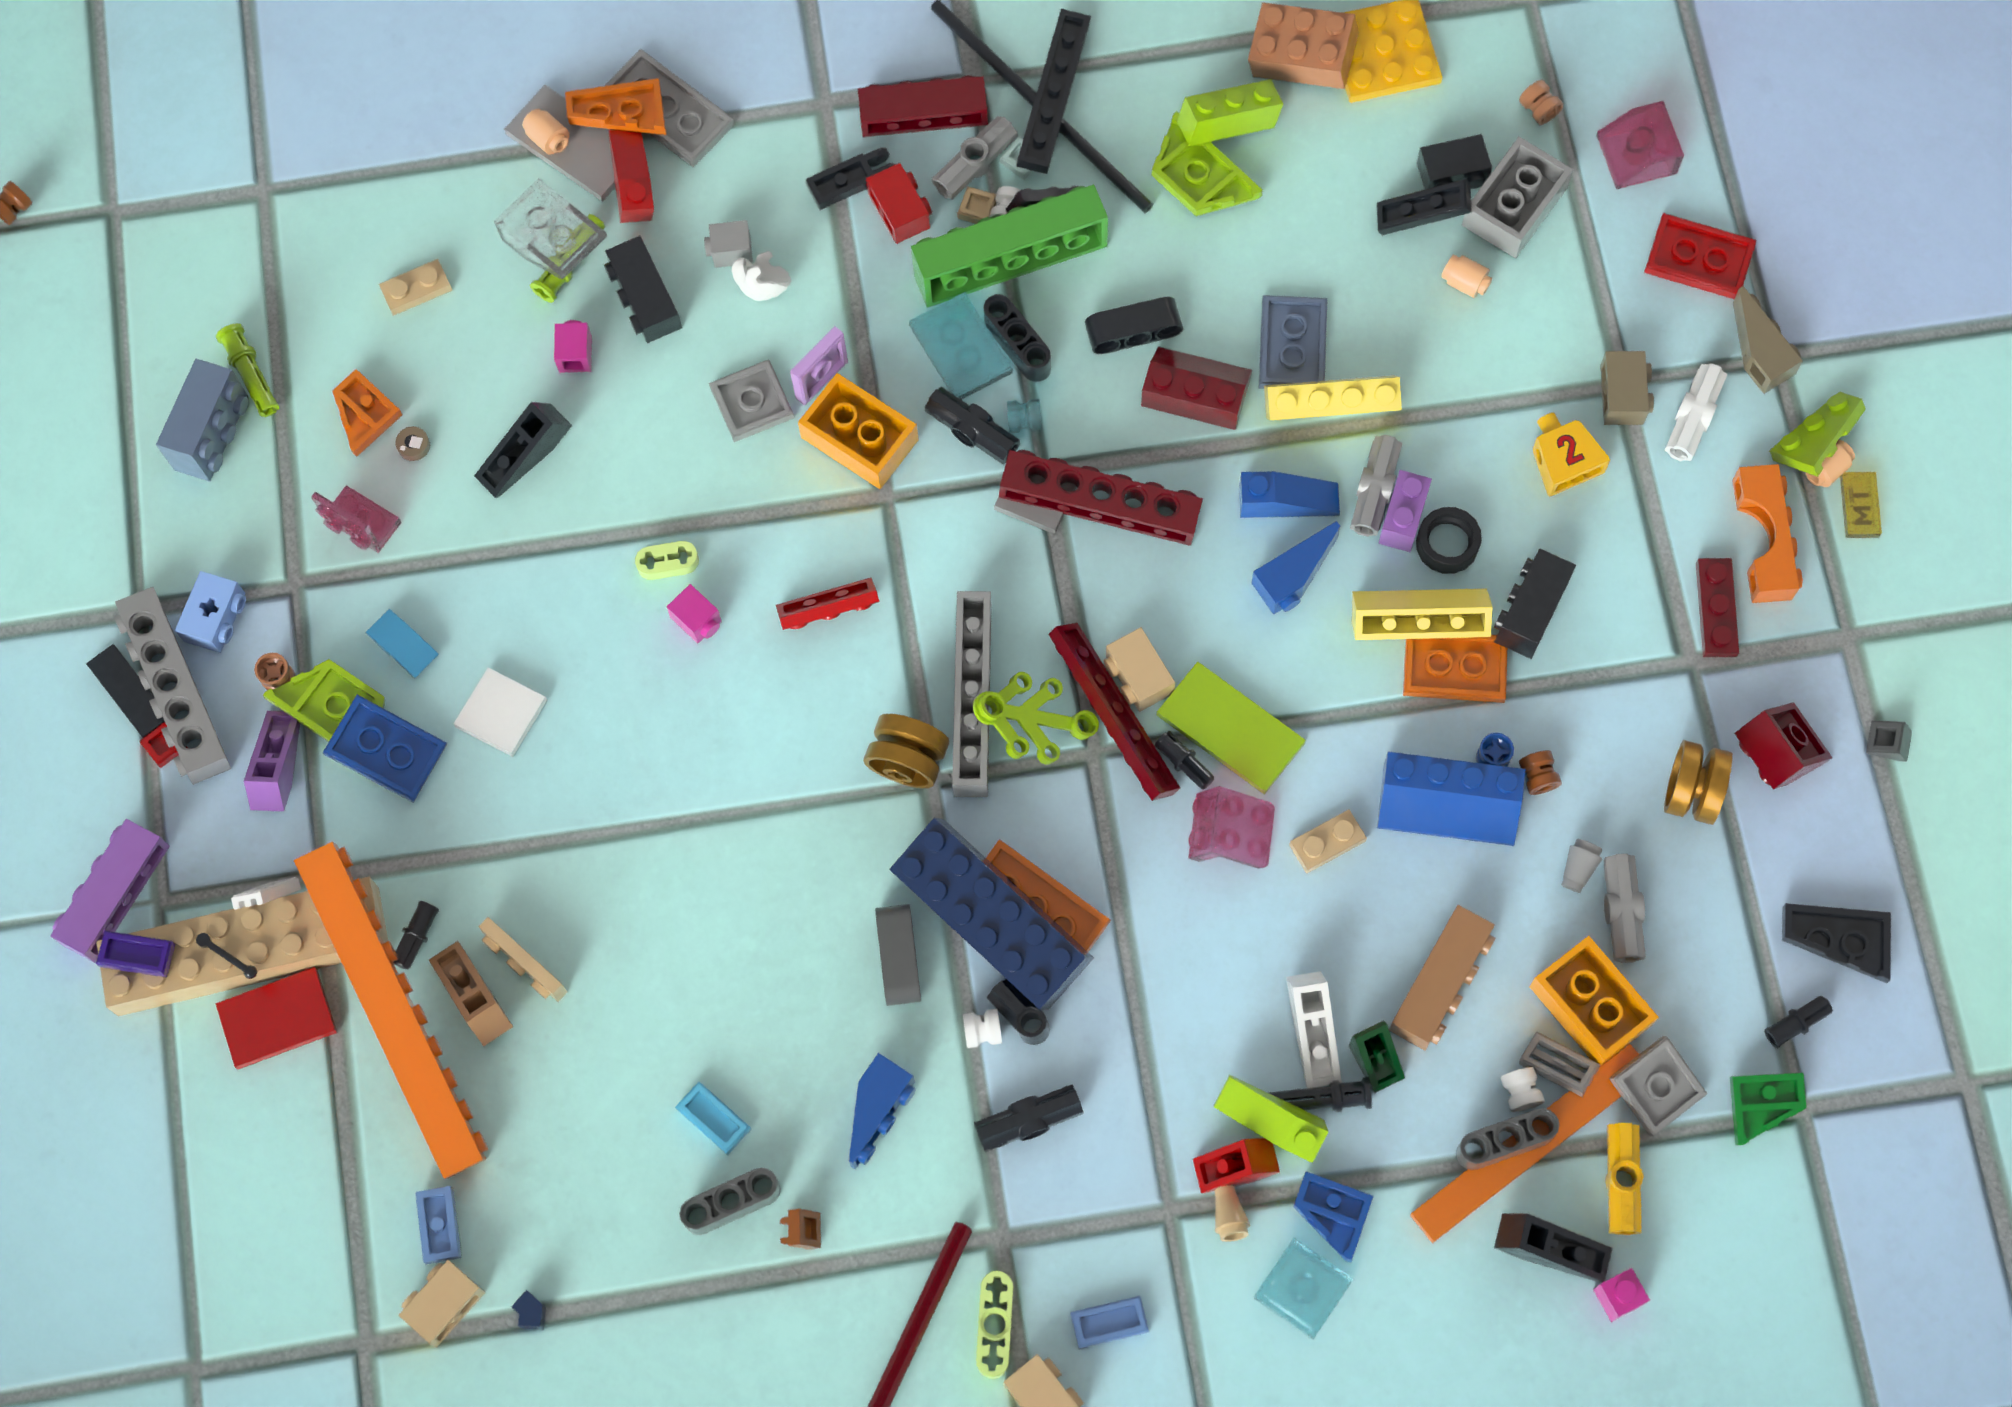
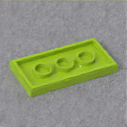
M1198 661L1158 709L1156 714L1264 795L1306 743L1304 738Z

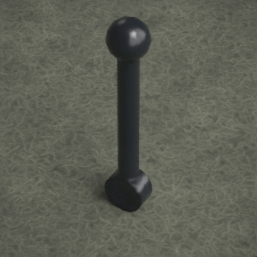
M200 933L196 937V943L200 947H208L242 970L246 978L253 979L256 977L257 968L255 966L245 965L211 941V937L208 934Z

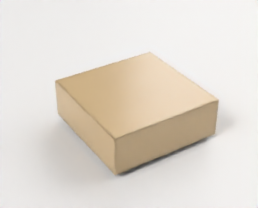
M967 186L957 213L958 219L977 224L981 219L989 217L992 208L997 204L995 201L996 194Z

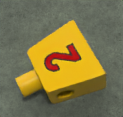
M1554 412L1544 415L1537 421L1543 434L1536 438L1533 454L1549 497L1606 472L1610 458L1580 421L1574 420L1562 426Z

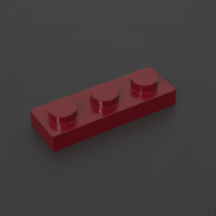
M1698 558L1696 561L1703 657H1737L1739 654L1732 558Z

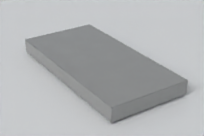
M640 49L605 86L659 78L666 135L648 134L694 168L735 125L734 118Z
M544 85L504 129L506 135L603 202L615 188L608 133L610 129L569 125L566 99ZM534 109L548 111L569 131V142L562 152L549 155L526 135L523 121L529 112Z

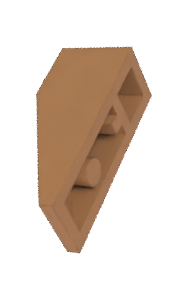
M459 941L429 959L466 1023L483 1046L513 1027Z

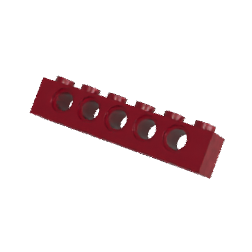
M1009 450L999 489V498L1063 512L1065 515L1189 546L1192 544L1203 498L1197 497L1191 491L1179 490L1176 492L1164 489V486L1159 483L1146 482L1144 484L1132 481L1129 476L1123 474H1114L1112 476L1100 473L1097 468L1091 466H1082L1080 468L1068 465L1065 460L1059 458H1050L1048 460L1036 457L1034 453L1027 450H1018L1017 452ZM1032 475H1041L1045 479V481L1042 483H1033L1032 481H1030L1029 477ZM1073 483L1077 489L1069 492L1065 491L1061 485ZM1104 491L1109 495V498L1104 500L1097 499L1093 493ZM1136 499L1141 503V506L1132 508L1125 501ZM1168 507L1174 513L1170 516H1164L1157 509Z

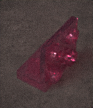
M347 485L334 502L317 492H314L311 496L317 506L315 511L325 519L323 524L337 534H340L341 531L351 536L349 539L352 543L365 551L369 547L379 553L402 523L399 517Z

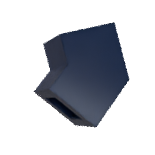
M526 1290L511 1306L519 1314L518 1326L523 1329L544 1330L546 1307Z

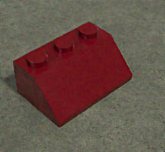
M1158 346L1150 361L1142 388L1141 406L1236 430L1252 370Z

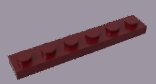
M1076 622L1056 626L1048 635L1055 644L1057 652L1065 660L1074 679L1083 689L1090 705L1096 710L1108 734L1114 739L1126 763L1132 768L1140 781L1145 793L1148 794L1151 801L1173 796L1180 789L1179 784L1079 624Z

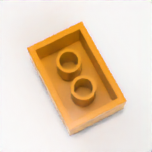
M839 373L835 374L798 421L800 435L803 440L880 490L919 440L916 423Z
M1587 936L1537 975L1529 986L1589 1059L1599 1063L1600 1067L1649 1029L1659 1018L1590 936Z

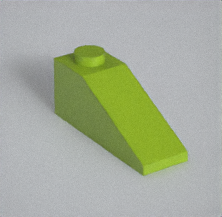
M1231 1075L1228 1076L1213 1105L1217 1110L1278 1147L1313 1163L1329 1132L1324 1119Z

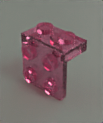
M1221 786L1196 793L1192 806L1194 813L1192 831L1188 838L1190 846L1188 859L1201 862L1215 857H1222L1258 869L1267 867L1274 820V805L1271 802Z

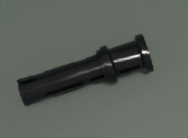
M1363 1077L1358 1082L1340 1083L1339 1080H1333L1326 1087L1269 1092V1094L1284 1101L1308 1099L1288 1102L1303 1110L1332 1107L1333 1111L1342 1112L1343 1108L1365 1106L1366 1109H1372L1371 1088L1368 1077Z

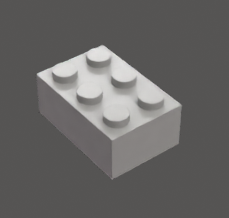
M1518 137L1471 200L1472 213L1464 214L1462 226L1512 257L1517 258L1568 188L1574 169Z

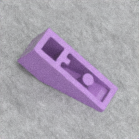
M284 711L266 712L244 778L250 810H285L292 788L300 722Z

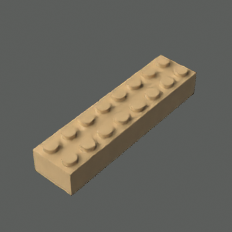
M370 876L360 878L368 894V897L363 900L368 911L373 909L376 911L383 925V928L378 930L385 943L388 941L379 887ZM305 891L280 897L260 905L256 904L240 909H229L128 933L130 935L169 940L176 944L167 978L100 967L106 1008L117 1016H122L294 975L313 967L320 969L341 964L342 962L309 892ZM200 933L208 934L211 937V941L245 965L255 966L257 968L256 977L253 979L246 978L242 970L208 947H200L196 943V937ZM102 940L96 941L98 954Z

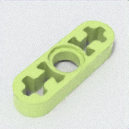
M1001 1271L988 1273L981 1282L976 1364L979 1372L990 1379L1003 1376L1009 1367L1013 1283L1011 1278ZM994 1279H1001L1002 1286L1008 1287L1007 1291H1003L1000 1294V1305L1007 1304V1310L998 1307L985 1309V1303L993 1305V1293L987 1290V1286L993 1285ZM996 1314L1003 1317L1006 1325L1002 1333L992 1335L985 1330L984 1323L990 1315ZM983 1339L991 1342L1005 1340L1004 1347L997 1345V1357L1003 1359V1364L997 1365L995 1371H989L988 1365L982 1363L983 1358H988L990 1355V1344L983 1346Z

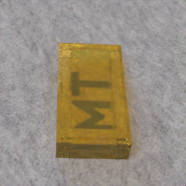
M1876 472L1843 473L1840 476L1845 537L1879 538L1882 534Z

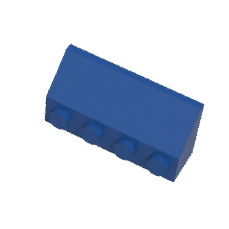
M1388 751L1383 767L1377 828L1514 846L1523 801L1525 769Z

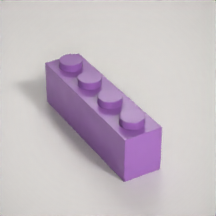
M125 819L123 824L118 826L111 834L110 844L103 855H99L94 860L91 866V873L85 883L79 885L74 891L72 903L67 911L56 919L50 937L66 948L96 963L98 957L96 941L102 940L104 931L115 932L170 846L160 836Z

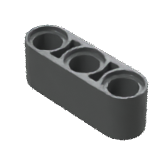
M910 904L875 908L886 1006L921 1002Z
M1543 1108L1473 1131L1465 1135L1456 1150L1457 1160L1465 1169L1476 1170L1549 1144L1557 1134L1559 1120L1552 1111ZM1535 1120L1544 1121L1549 1127V1134L1542 1136L1535 1133L1532 1122ZM1506 1131L1513 1134L1516 1139V1146L1506 1147L1502 1145L1499 1141V1133ZM1469 1143L1479 1145L1483 1151V1157L1480 1159L1469 1157L1465 1151V1146Z
M754 1169L685 1201L680 1208V1220L691 1233L697 1235L706 1234L775 1202L780 1195V1183L769 1169ZM765 1178L772 1181V1188L767 1194L759 1195L754 1192V1186L760 1179ZM730 1193L739 1195V1203L734 1209L727 1210L722 1208L721 1203L724 1196ZM696 1208L705 1209L707 1214L702 1223L697 1225L689 1223L691 1211Z

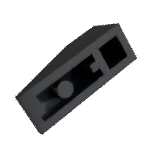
M530 402L474 477L495 498H499L552 452L572 425L552 404Z
M1502 1213L1494 1245L1495 1249L1522 1260L1600 1283L1605 1282L1613 1249L1528 1213Z

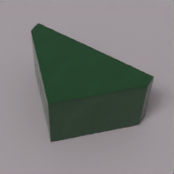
M1384 1020L1352 1036L1348 1047L1364 1077L1369 1078L1370 1088L1374 1093L1405 1079L1389 1028Z

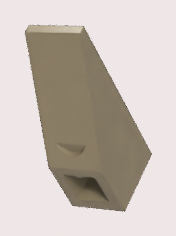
M1742 286L1739 288L1733 301V308L1744 369L1765 394L1796 375L1803 360L1796 346L1791 343L1789 344L1781 334L1777 322L1769 319L1761 309V304L1757 297L1749 294L1745 287Z

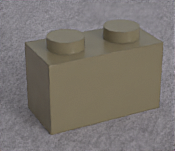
M1606 351L1600 365L1604 425H1644L1648 413H1652L1654 408L1653 393H1648L1647 383L1651 382L1652 367L1651 363H1646L1645 351Z

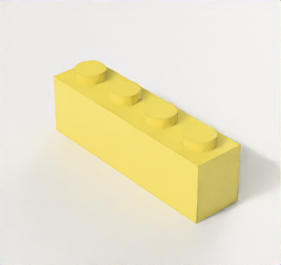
M1395 375L1264 385L1265 410L1268 420L1402 410L1400 377Z
M1487 588L1352 591L1351 622L1355 640L1491 637L1493 607Z

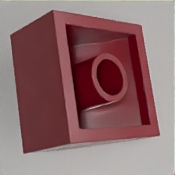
M1794 702L1762 711L1734 733L1739 740L1741 750L1748 757L1752 758L1759 769V776L1772 789L1789 785L1833 758Z

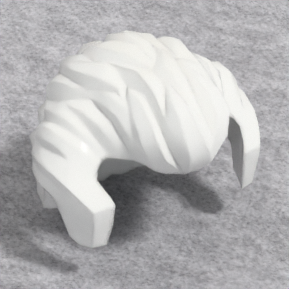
M770 251L757 255L754 264L746 258H739L733 262L731 268L733 278L743 293L756 301L777 297L788 288L791 282V277L784 268L772 266L769 263V260L773 257Z

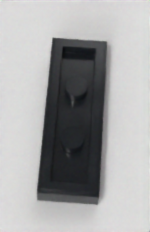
M1463 179L1377 202L1378 232L1381 235H1386L1472 213L1470 183Z
M114 644L86 663L142 738L165 722L163 717L156 718L149 700L154 699V695L149 689H144L138 674Z

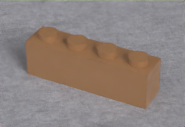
M1457 905L1389 1027L1390 1032L1426 1051L1430 1042L1438 1044L1447 1027L1441 1024L1447 1012L1454 1015L1463 996L1457 994L1463 982L1470 986L1480 968L1474 964L1479 953L1486 956L1496 939L1490 935L1495 924Z

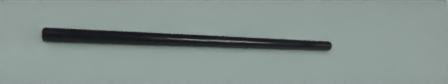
M936 0L931 5V10L1033 106L1036 92L940 0ZM1063 118L1059 132L1144 213H1147L1153 207V203Z

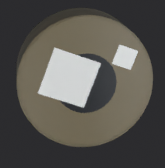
M407 427L401 430L396 437V448L399 454L406 460H420L430 450V440L425 431L419 427Z

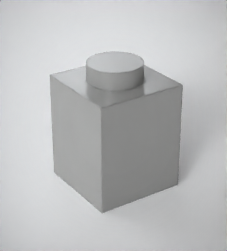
M747 220L709 224L710 237H704L706 256H712L715 268L732 266L733 262L739 258H746L753 264L751 237Z

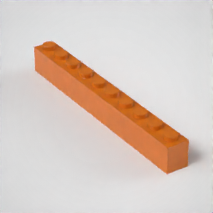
M330 842L293 860L443 1178L448 1179L486 1160L483 1152L488 1150L487 1144L481 1132L477 1131L474 1133L468 1121L473 1118L471 1110L465 1099L458 1100L453 1088L458 1086L454 1074L449 1067L443 1069L438 1056L443 1054L436 1037L434 1035L428 1037L423 1025L428 1023L426 1015L420 1004L413 1005L408 993L413 991L412 986L404 972L401 974L397 972L393 963L398 960L396 952L390 941L383 942L378 930L383 928V925L374 909L368 911L363 900L368 897L367 891L360 878L354 880L350 873L349 867L353 866V862L346 848L342 847L339 849L337 844Z

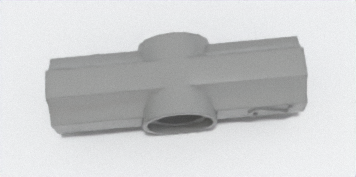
M997 116L976 137L965 140L961 145L960 152L932 178V183L938 192L946 199L950 198L952 200L974 178L985 175L989 170L990 163L1018 137V132L1014 129L1012 123L1004 116ZM974 155L981 157L977 160L969 159V157Z
M1388 435L1375 436L1372 443L1367 467H1364L1356 494L1358 500L1350 525V529L1359 535L1367 537L1377 536L1380 530L1385 505L1389 504L1396 478L1394 472L1402 447V442L1398 441L1395 437Z
M1615 854L1605 857L1604 870L1607 893L1604 897V913L1606 923L1610 924L1614 961L1627 963L1644 960L1646 951L1642 923L1645 919V903L1642 892L1638 890L1635 856Z

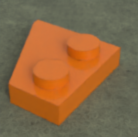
M357 369L332 390L340 411L343 426L346 430L350 449L356 457L403 415L400 409Z

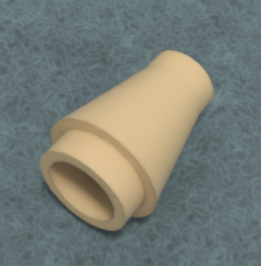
M1226 1185L1216 1188L1214 1190L1215 1232L1220 1235V1240L1230 1242L1247 1237L1249 1234L1247 1228L1250 1227V1223L1236 1194L1235 1186Z

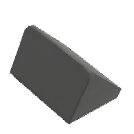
M1871 721L1866 753L1907 762L1912 736L1911 729L1906 722Z

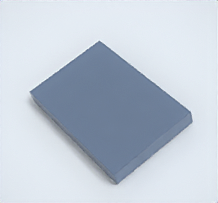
M1263 295L1259 389H1264V385L1325 381L1327 298Z

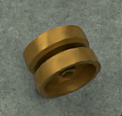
M882 714L879 716L874 729V736L878 741L868 745L863 759L864 764L873 772L891 781L916 788L933 787L939 773V766L935 761L944 758L949 745V738L937 728L908 716L898 714Z
M1683 740L1671 770L1665 796L1664 812L1683 817L1689 811L1693 802L1692 814L1694 819L1713 825L1717 820L1727 793L1733 760L1732 752L1713 748L1709 751L1703 763L1704 750L1702 745Z

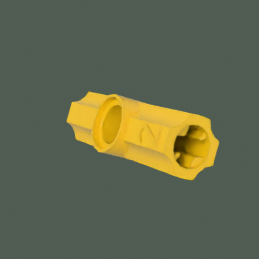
M1632 1123L1608 1124V1173L1605 1178V1184L1608 1189L1609 1233L1616 1235L1641 1234V1184L1643 1182V1172L1640 1168L1639 1125ZM1617 1171H1625L1631 1176V1187H1624L1616 1180Z

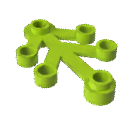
M1018 672L1012 676L1009 684L998 693L992 691L982 692L973 702V712L976 718L985 725L995 726L1007 742L1006 752L1013 759H1019L1026 755L1029 751V743L1024 737L1018 736L1007 719L1019 723L1038 748V760L1045 765L1052 764L1059 759L1060 749L1055 743L1050 742L1038 725L1069 731L1073 737L1079 740L1088 739L1099 728L1097 717L1088 710H1082L1072 717L1037 710L1048 700H1054L1062 694V683L1056 678H1049L1040 685V690L1020 706L1006 703L1016 694H1023L1032 687V679L1026 672ZM1017 678L1023 681L1024 688L1018 685ZM1048 684L1053 686L1055 694L1048 690ZM985 704L990 706L992 714L986 710ZM1078 723L1082 724L1084 732L1079 728ZM1014 743L1020 745L1021 752L1015 750ZM1045 748L1051 751L1052 758L1046 756Z

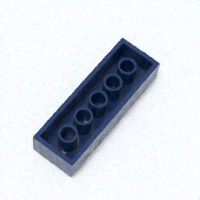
M934 817L889 869L1039 1010H1049L1094 959L1089 952L943 819Z

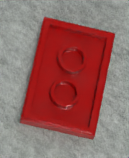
M1663 213L1644 273L1735 299L1739 288L1744 285L1757 240Z
M315 967L215 1003L233 1064L237 1070L337 1033L318 970Z

